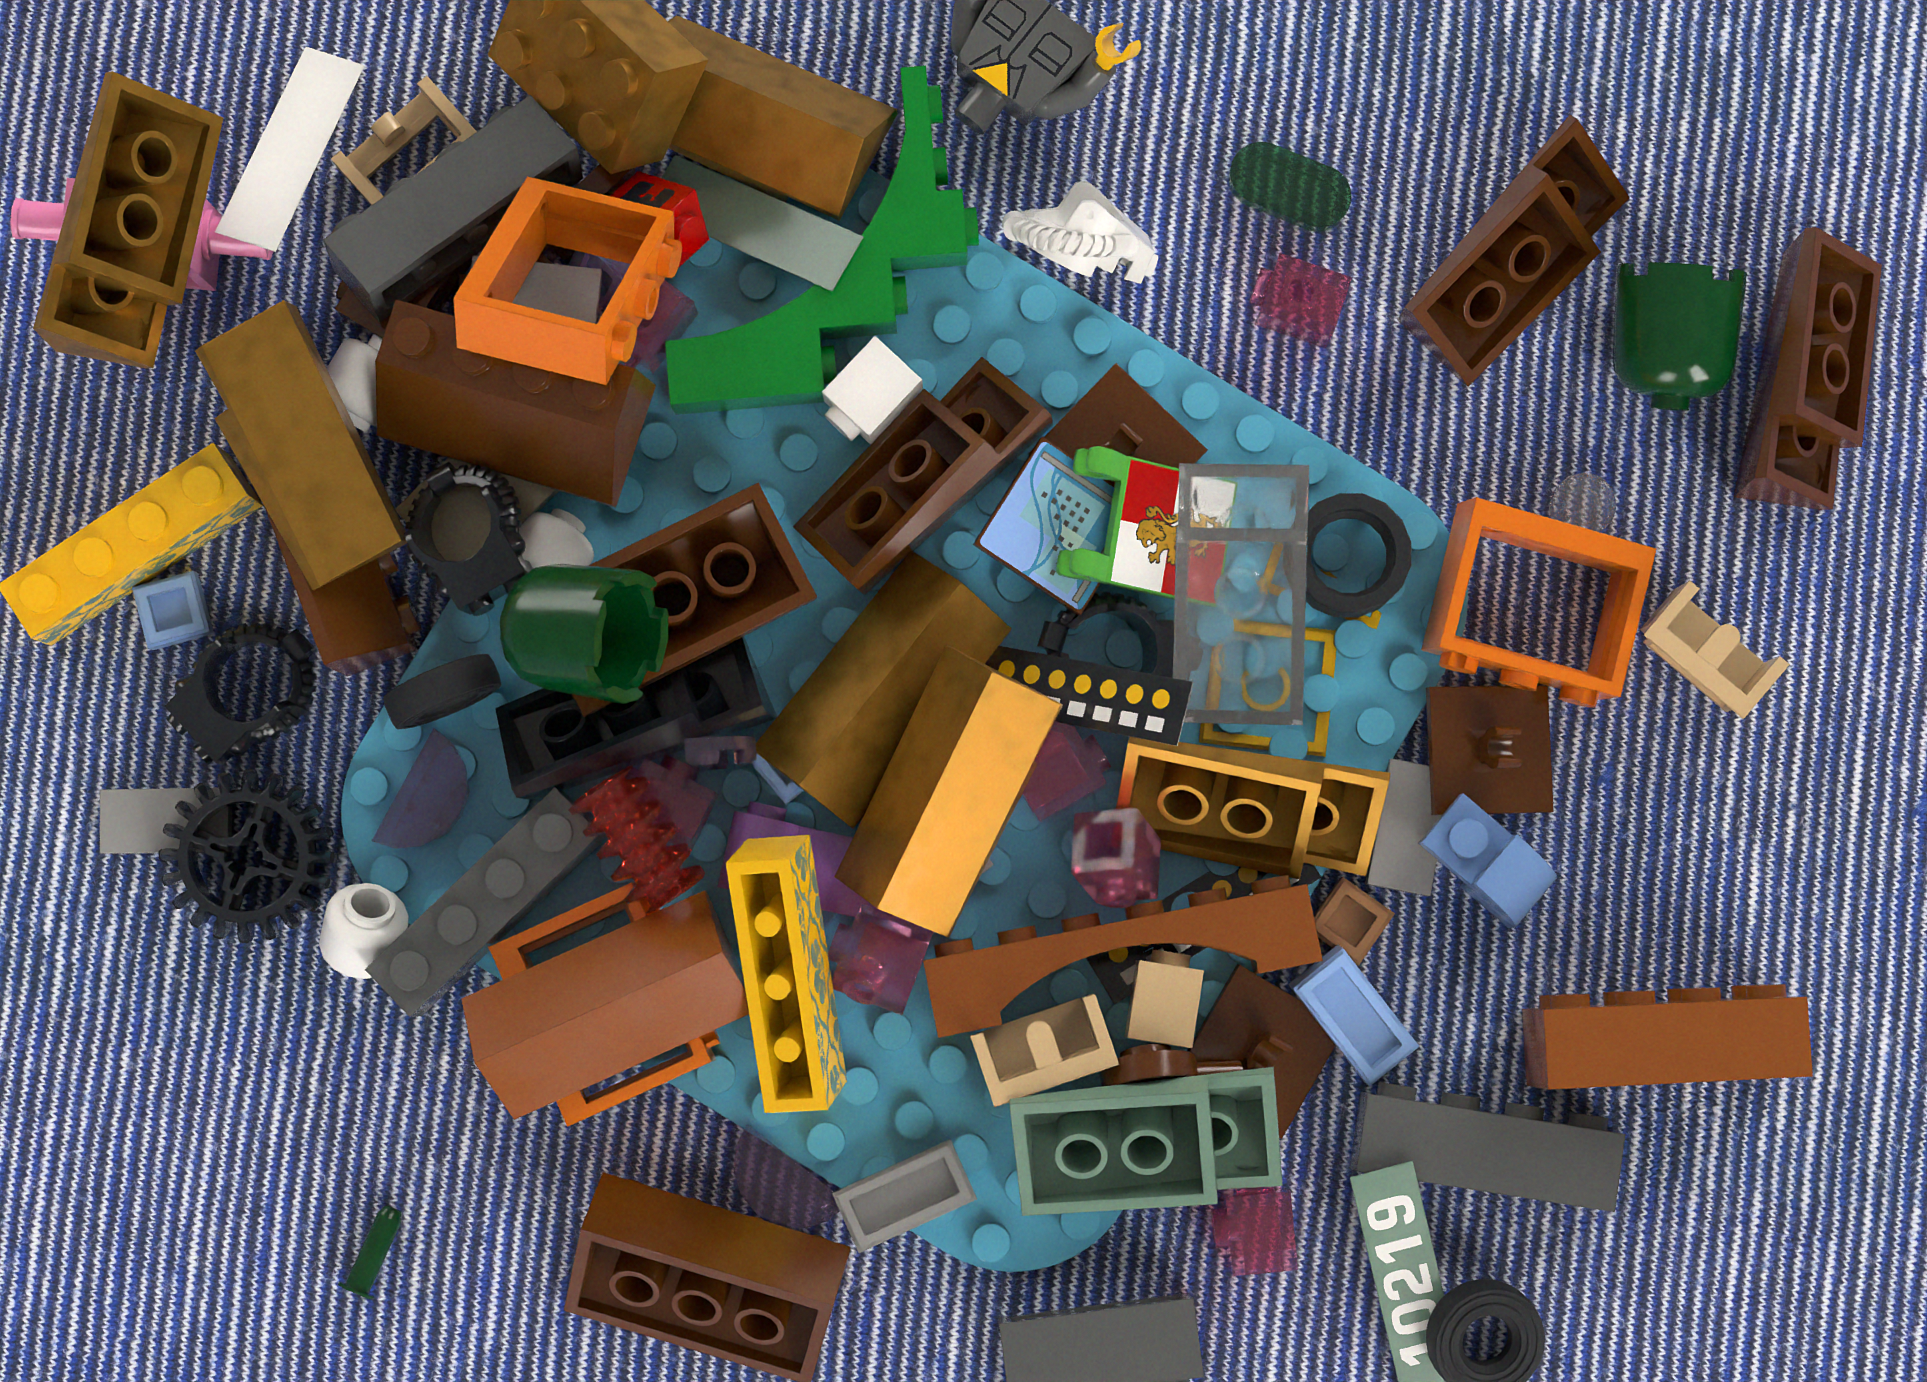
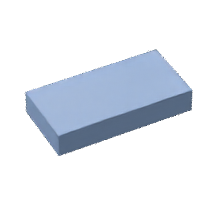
M1336 945L1322 957L1323 961L1315 962L1288 985L1362 1080L1370 1087L1415 1051L1419 1045L1347 952L1340 945Z

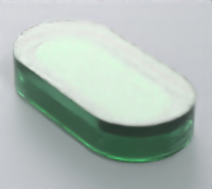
M1255 142L1246 145L1235 155L1230 166L1228 175L1229 186L1234 196L1241 203L1309 231L1321 232L1334 228L1344 219L1351 204V188L1342 173L1330 166L1272 143Z

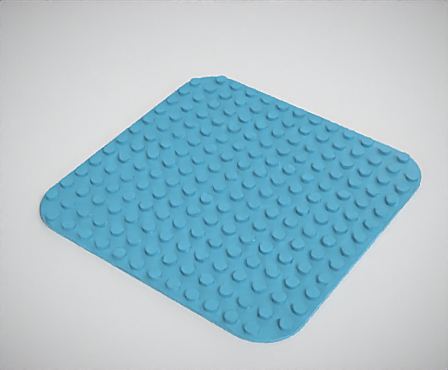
M868 168L840 221L790 197L786 203L861 235L882 202L890 180ZM980 234L978 246H967V265L892 271V277L905 276L908 314L896 315L897 334L874 336L922 379L923 389H926L937 400L940 401L970 368L983 357L1052 415L1053 426L1041 436L1044 437L1117 363L1208 449L1189 471L1235 483L1214 608H1207L1103 583L1099 585L1095 592L1098 595H1101L1102 592H1110L1114 595L1117 592L1124 594V598L1128 596L1137 599V603L1143 602L1146 604L1148 611L1153 610L1157 614V620H1175L1180 624L1182 634L1197 639L1195 648L1200 649V656L1196 668L1192 672L1188 671L1186 677L1187 681L1193 682L1179 742L1385 772L1389 759H1393L1426 704V688L1436 687L1446 668L1438 665L1440 655L1421 650L1450 536L1449 531L1433 510L1405 488ZM709 237L710 240L678 268L672 279L665 277L660 286L658 304L654 315L650 320L642 319L637 328L636 342L630 359L627 362L619 361L618 363L636 368L652 381L656 387L616 508L559 491L539 512L550 514L553 509H562L582 521L586 527L583 535L591 543L594 551L592 561L594 563L759 483L817 595L816 600L744 636L778 716L898 566L864 595L793 528L798 520L870 446L860 434L853 441H850L841 434L824 416L830 409L825 402L675 415L670 405L665 341L712 335L743 326L776 311L814 285L812 282ZM874 336L822 340V346L834 345L837 375ZM1038 438L913 552L961 581L1012 628L1011 632L999 646L1047 655L1044 649L1037 647L1044 621H1057L1058 613L1061 610L1066 611V607L973 545L1028 458V453L1040 439ZM1339 493H1363L1385 502L1403 520L1411 540L1410 570L1402 588L1385 605L1378 609L1381 617L1377 629L1368 627L1359 620L1333 617L1312 608L1296 592L1287 571V549L1275 584L1289 590L1282 597L1263 590L1279 540L1285 537L1290 540L1300 518L1317 502ZM1339 519L1327 524L1316 535L1311 547V563L1317 577L1327 587L1341 593H1357L1370 588L1381 577L1386 565V548L1380 534L1371 525L1358 519ZM1322 571L1330 572V573L1333 574L1336 578L1327 576V575L1324 574ZM1468 589L1466 590L1455 634L1460 637L1463 635L1467 617ZM507 594L493 601L495 605L493 609L479 616L469 615L458 610L451 598L396 685L397 687L415 676L446 663L472 655L489 654L500 675L501 687L488 697L467 708L430 723L408 729H396L384 705L355 752L346 774L342 792L341 823L349 857L363 883L380 885L400 898L405 904L409 915L408 923L411 925L544 798L536 800L517 798L512 791L495 708L542 688L520 679L504 657L500 641V616L508 596ZM1372 612L1365 614V616L1371 617ZM1100 613L1086 619L1077 629L1068 630L1062 652L1069 654L1070 659L1140 671L1143 648L1138 632L1133 631L1120 618ZM1229 619L1336 630L1334 645L1337 651L1334 678L1321 674L1324 642L1231 632ZM1222 644L1213 731L1272 737L1269 743V751L1199 743L1209 647ZM1284 667H1286L1294 680V693L1289 703L1282 709L1274 712H1263L1254 708L1247 701L1243 691V683L1248 671L1250 670L1253 674L1250 682V691L1255 700L1264 705H1274L1282 701L1287 693V681L1281 673ZM1330 710L1326 756L1306 755L1308 751L1307 742H1314L1317 712H1327ZM774 720L563 790L599 827L607 838L500 941L631 882L638 883L642 893L653 890L662 909L706 890L742 970L730 890L717 887L734 811L747 813L749 801L787 809L784 822L848 837H854L861 820L852 829L805 791L801 792L787 805L782 801L744 756V754L752 749ZM1054 722L1034 761L1038 764L989 858L994 865L980 876L950 937H945L914 923H911L910 928L906 929L821 910L847 1082L828 1110L764 1112L749 1015L716 1029L720 1044L711 1047L716 1058L715 1061L670 1080L668 1083L840 1188L846 1187L951 1139L977 1200L915 1227L910 1231L963 1262L989 1270L1022 1272L1043 1269L1062 1263L1089 1248L1101 1238L1114 1224L1123 1210L1022 1216L1010 1105L1006 1103L994 1107L970 1037L972 1034L990 1028L938 1038L923 960L936 958L933 945L972 938L974 950L998 946V932L1035 925L1037 937L1063 933L1060 920L1087 914L1099 913L1101 925L1126 920L1124 907L1163 900L1209 871L1216 875L1226 876L1234 873L1239 866L1111 839L1129 736ZM1314 865L1322 877L1327 868ZM1268 873L1262 878V880L1278 877L1280 875ZM1321 878L1308 886L1309 896L1312 895ZM1186 892L1179 895L1173 901L1171 911L1189 908L1187 895L1194 892ZM623 911L534 951L529 956L533 965L536 966L631 922L626 911ZM1206 948L1190 958L1189 968L1204 970L1194 1038L1236 965L1240 964L1253 972L1251 961L1212 948ZM489 951L476 965L503 980ZM1086 958L1068 964L1033 983L1000 1012L1002 1024L1093 993L1096 995L1117 1058L1120 1057L1122 1051L1135 1046L1162 1044L1124 1037L1130 995L1114 1004ZM1260 973V974H1256V975H1258V976H1260V977L1262 978L1263 975H1264V973ZM682 1044L639 1065L649 1069L688 1050L685 1044ZM1169 1045L1171 1050H1188L1187 1047ZM1099 1072L1035 1094L1101 1087Z

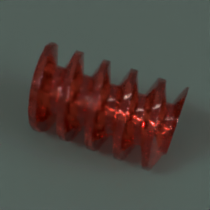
M631 765L589 789L575 800L568 811L571 816L592 812L594 817L582 831L585 838L601 834L607 836L608 840L597 852L596 856L599 860L616 856L620 857L622 862L610 876L611 880L617 882L633 878L636 884L624 900L627 904L647 900L650 906L645 913H650L671 902L703 879L705 871L700 865L680 868L689 857L691 849L687 843L666 845L678 828L672 820L652 823L662 811L664 805L658 798L639 802L640 797L647 790L650 783L645 776L625 779L624 777L633 767Z

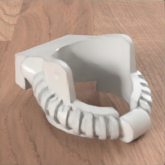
M1087 181L1075 182L1058 207L1029 209L1021 212L1010 211L1002 220L1004 234L1009 240L1019 241L1048 259L1088 277L1092 276L1096 266L1113 273L1119 262V264L1127 266L1128 269L1124 279L1141 284L1144 276L1151 277L1158 261V255L1154 254L1155 246H1152L1148 234Z

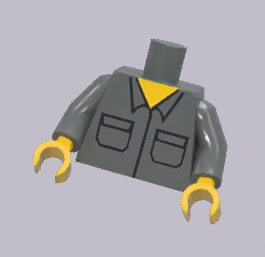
M955 0L950 47L958 57L957 75L972 86V89L955 109L954 113L965 125L983 135L1002 110L1020 123L1028 125L1037 117L1052 120L1085 108L1116 73L1115 64L1131 60L1139 54L1141 50L1140 40L1131 42L1124 52L1120 53L1114 47L1113 37L1122 28L1123 23L1107 26L1095 37L1046 0Z

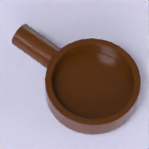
M1147 1044L1122 1051L1120 1057L1117 1058L1119 1065L1099 1071L1101 1087L1241 1071L1243 1066L1239 1060L1196 1062V1056L1191 1052L1171 1050V1046L1166 1044Z

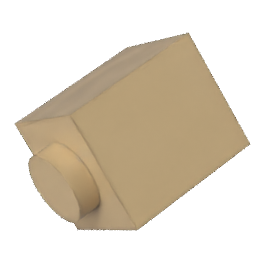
M1152 949L1151 962L1136 960L1124 1037L1187 1048L1193 1047L1204 970L1189 968L1191 955Z

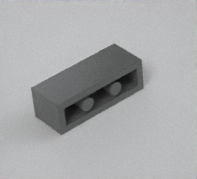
M1190 1293L998 1317L1006 1382H1190L1189 1379L1204 1377L1194 1298Z

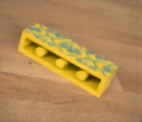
M211 443L0 582V592L30 638L52 646L133 592L132 587L148 583L261 508L263 504L230 454L215 443Z
M810 835L747 839L726 862L764 1112L828 1110L847 1082L811 838Z

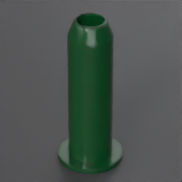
M385 1205L378 1211L346 1282L339 1281L337 1285L362 1297L374 1299V1296L369 1294L401 1225V1211Z

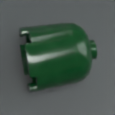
M1649 262L1648 275H1634V264L1621 263L1617 265L1612 358L1614 372L1620 383L1632 392L1651 396L1650 408L1689 411L1690 399L1710 397L1723 390L1732 379L1736 366L1747 272L1738 269L1729 270V279L1727 281L1714 279V275H1712L1713 266Z
M553 564L533 568L513 585L505 600L500 616V641L504 657L520 679L544 689L622 704L638 700L643 694L638 687L641 685L647 671H660L668 643L667 608L655 606L653 592L651 591L652 587H656L657 582L650 575L631 569L570 564Z

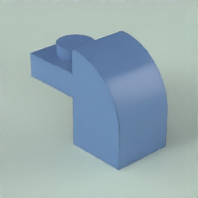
M1464 793L1454 800L1418 843L1464 883L1460 887L1508 928H1515L1557 879V875L1550 865L1519 835H1512Z

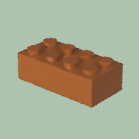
M1786 984L1731 986L1732 998L1721 999L1720 987L1667 989L1668 1002H1656L1655 991L1603 992L1604 1005H1590V994L1539 995V1008L1522 1009L1526 1085L1550 1090L1812 1077L1807 997L1787 996Z

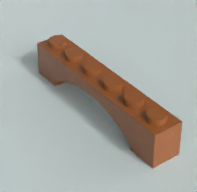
M1289 875L1250 882L1253 895L1228 900L1226 889L1223 887L1187 895L1189 908L1164 912L1162 900L1124 907L1126 916L1124 921L1101 925L1099 913L1060 920L1063 933L1037 937L1036 927L1033 925L998 932V946L974 950L972 938L933 945L936 958L923 960L938 1038L1002 1025L1000 1012L1033 983L1075 961L1118 948L1148 944H1184L1207 947L1231 953L1251 961L1254 974L1323 961L1308 886L1304 884L1291 887Z

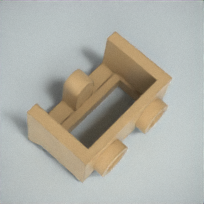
M427 75L417 83L421 93L394 116L389 111L376 120L371 126L373 134L346 157L339 151L331 158L337 169L371 206L384 196L368 178L437 118L457 138L452 143L463 142L477 132ZM436 156L432 161H430L424 168H422L420 171H422V170L425 169L427 166H429L430 164H432L433 162H435L437 156Z
M1688 581L1675 588L1641 627L1640 631L1646 637L1643 643L1725 712L1733 710L1744 719L1790 664L1780 656L1766 662L1759 659L1740 643V632L1735 626L1730 624L1720 626L1691 601L1700 588L1693 582Z
M1093 993L970 1035L994 1107L1009 1103L1010 1099L1026 1097L1119 1065L1096 995Z

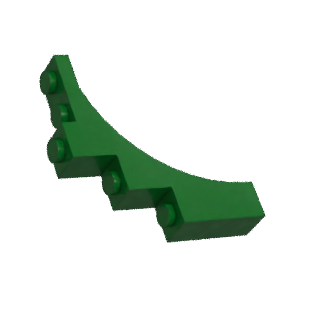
M926 66L900 68L905 135L899 160L882 202L871 222L861 234L864 238L833 291L814 284L802 295L776 311L743 326L712 335L665 341L670 405L675 415L825 402L822 391L826 388L825 384H830L835 379L837 369L834 345L822 346V340L897 334L896 315L908 314L905 276L892 277V271L967 265V246L979 245L976 207L964 208L962 189L936 190V186L948 185V171L945 147L933 148L931 124L943 123L940 85H927Z

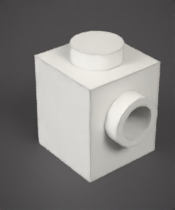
M874 336L822 391L824 401L830 407L824 416L850 441H853L860 434L871 445L923 390L922 379Z

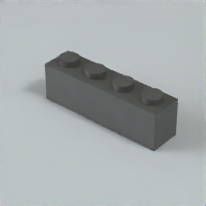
M531 95L515 106L503 107L489 119L485 127L465 141L454 142L445 147L439 153L435 162L412 178L406 177L395 182L386 191L382 199L365 211L342 219L334 227L332 233L323 239L333 270L380 323L391 315L396 299L407 303L472 258L473 255L483 250L527 176L569 187L582 180L583 174L577 146Z
M554 787L384 950L365 971L409 1017L423 1016L490 951L489 946L498 943L585 860L607 836L564 791Z
M1384 1082L1378 1083L1377 1094L1360 1092L1349 1167L1352 1170L1367 1173L1413 1160L1417 1181L1615 1212L1626 1134L1607 1131L1609 1118L1570 1112L1568 1124L1543 1120L1545 1108L1506 1102L1505 1114L1479 1110L1481 1098L1442 1092L1441 1104L1416 1100L1417 1088Z

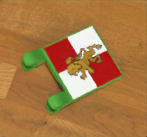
M1101 446L1090 447L1089 450L1084 448L1076 449L1073 461V472L1075 474L1115 481L1104 553L1101 554L1084 548L1073 549V551L1061 550L1058 554L1056 573L1063 577L1099 582L1207 608H1214L1235 483L1126 456Z

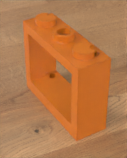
M527 176L453 298L457 348L607 385L619 361L627 362L630 359L636 342L637 328L642 319L650 320L654 315L658 304L660 286L665 277L672 279L678 270L682 243L674 240V212ZM546 244L630 264L597 324L512 303Z
M1478 497L1457 503L1421 650L1440 655L1438 665L1452 671L1476 674L1479 666L1500 672L1498 682L1510 687L1536 691L1537 685L1540 683L1560 689L1559 700L1579 706L1595 708L1597 700L1621 697L1657 549ZM1480 536L1611 573L1587 672L1455 635Z
M631 882L488 948L504 980L533 967L534 965L529 954L623 911H626L632 923L661 910L662 907L653 890L642 893L639 884ZM713 1030L684 1043L688 1050L687 1052L592 1095L587 1087L557 1100V1105L567 1127L715 1061L716 1058L711 1047L720 1044L717 1031Z

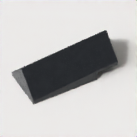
M743 636L640 689L643 694L638 700L624 704L614 702L585 718L571 694L544 688L495 708L511 789L515 796L522 799L536 800L545 797L554 787L563 791L776 719V712L745 637Z

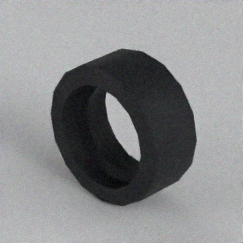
M1339 493L1317 502L1300 518L1287 545V571L1296 592L1312 608L1333 617L1358 618L1380 609L1402 588L1411 567V540L1403 520L1385 502L1363 493ZM1339 519H1358L1371 525L1380 534L1386 548V565L1381 577L1370 588L1357 593H1341L1327 587L1317 577L1311 563V547L1316 535L1327 524Z

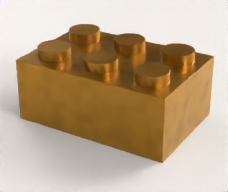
M510 0L487 54L610 174L663 160L709 61L645 0Z

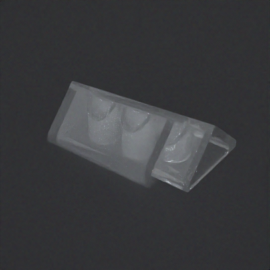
M1179 463L1173 678L1193 682L1183 723L1303 725L1310 465Z

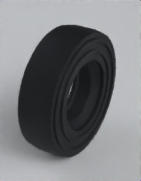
M477 654L446 663L415 676L392 689L383 697L389 718L395 728L408 729L430 723L467 708L494 693L502 684L494 661L489 654Z
M1477 1279L1458 1285L1445 1294L1437 1303L1427 1324L1426 1346L1432 1365L1445 1382H1526L1535 1372L1541 1361L1545 1346V1332L1537 1309L1522 1292L1498 1280ZM1485 1316H1494L1502 1319L1508 1330V1338L1503 1350L1494 1358L1485 1361H1476L1467 1357L1464 1353L1462 1342L1468 1326L1475 1320Z

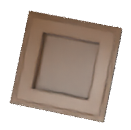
M1340 877L1314 914L1318 940L1331 949L1336 945H1340L1354 963L1359 966L1395 913L1344 877Z

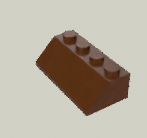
M396 299L375 361L377 436L470 465H479L480 468L486 466L491 471H497L507 476L616 508L656 385L636 368L622 364L617 365L607 385L459 349L456 343L455 316Z
M266 510L325 666L348 677L418 650L413 633L422 630L418 614L408 594L401 597L398 596L390 575L399 571L394 551L312 590Z
M603 1172L580 1229L564 1311L797 1382H811L851 1247L830 1241L822 1236L803 1233L767 1222L759 1217L740 1214L707 1204L696 1198H687L644 1185L636 1180L625 1179Z

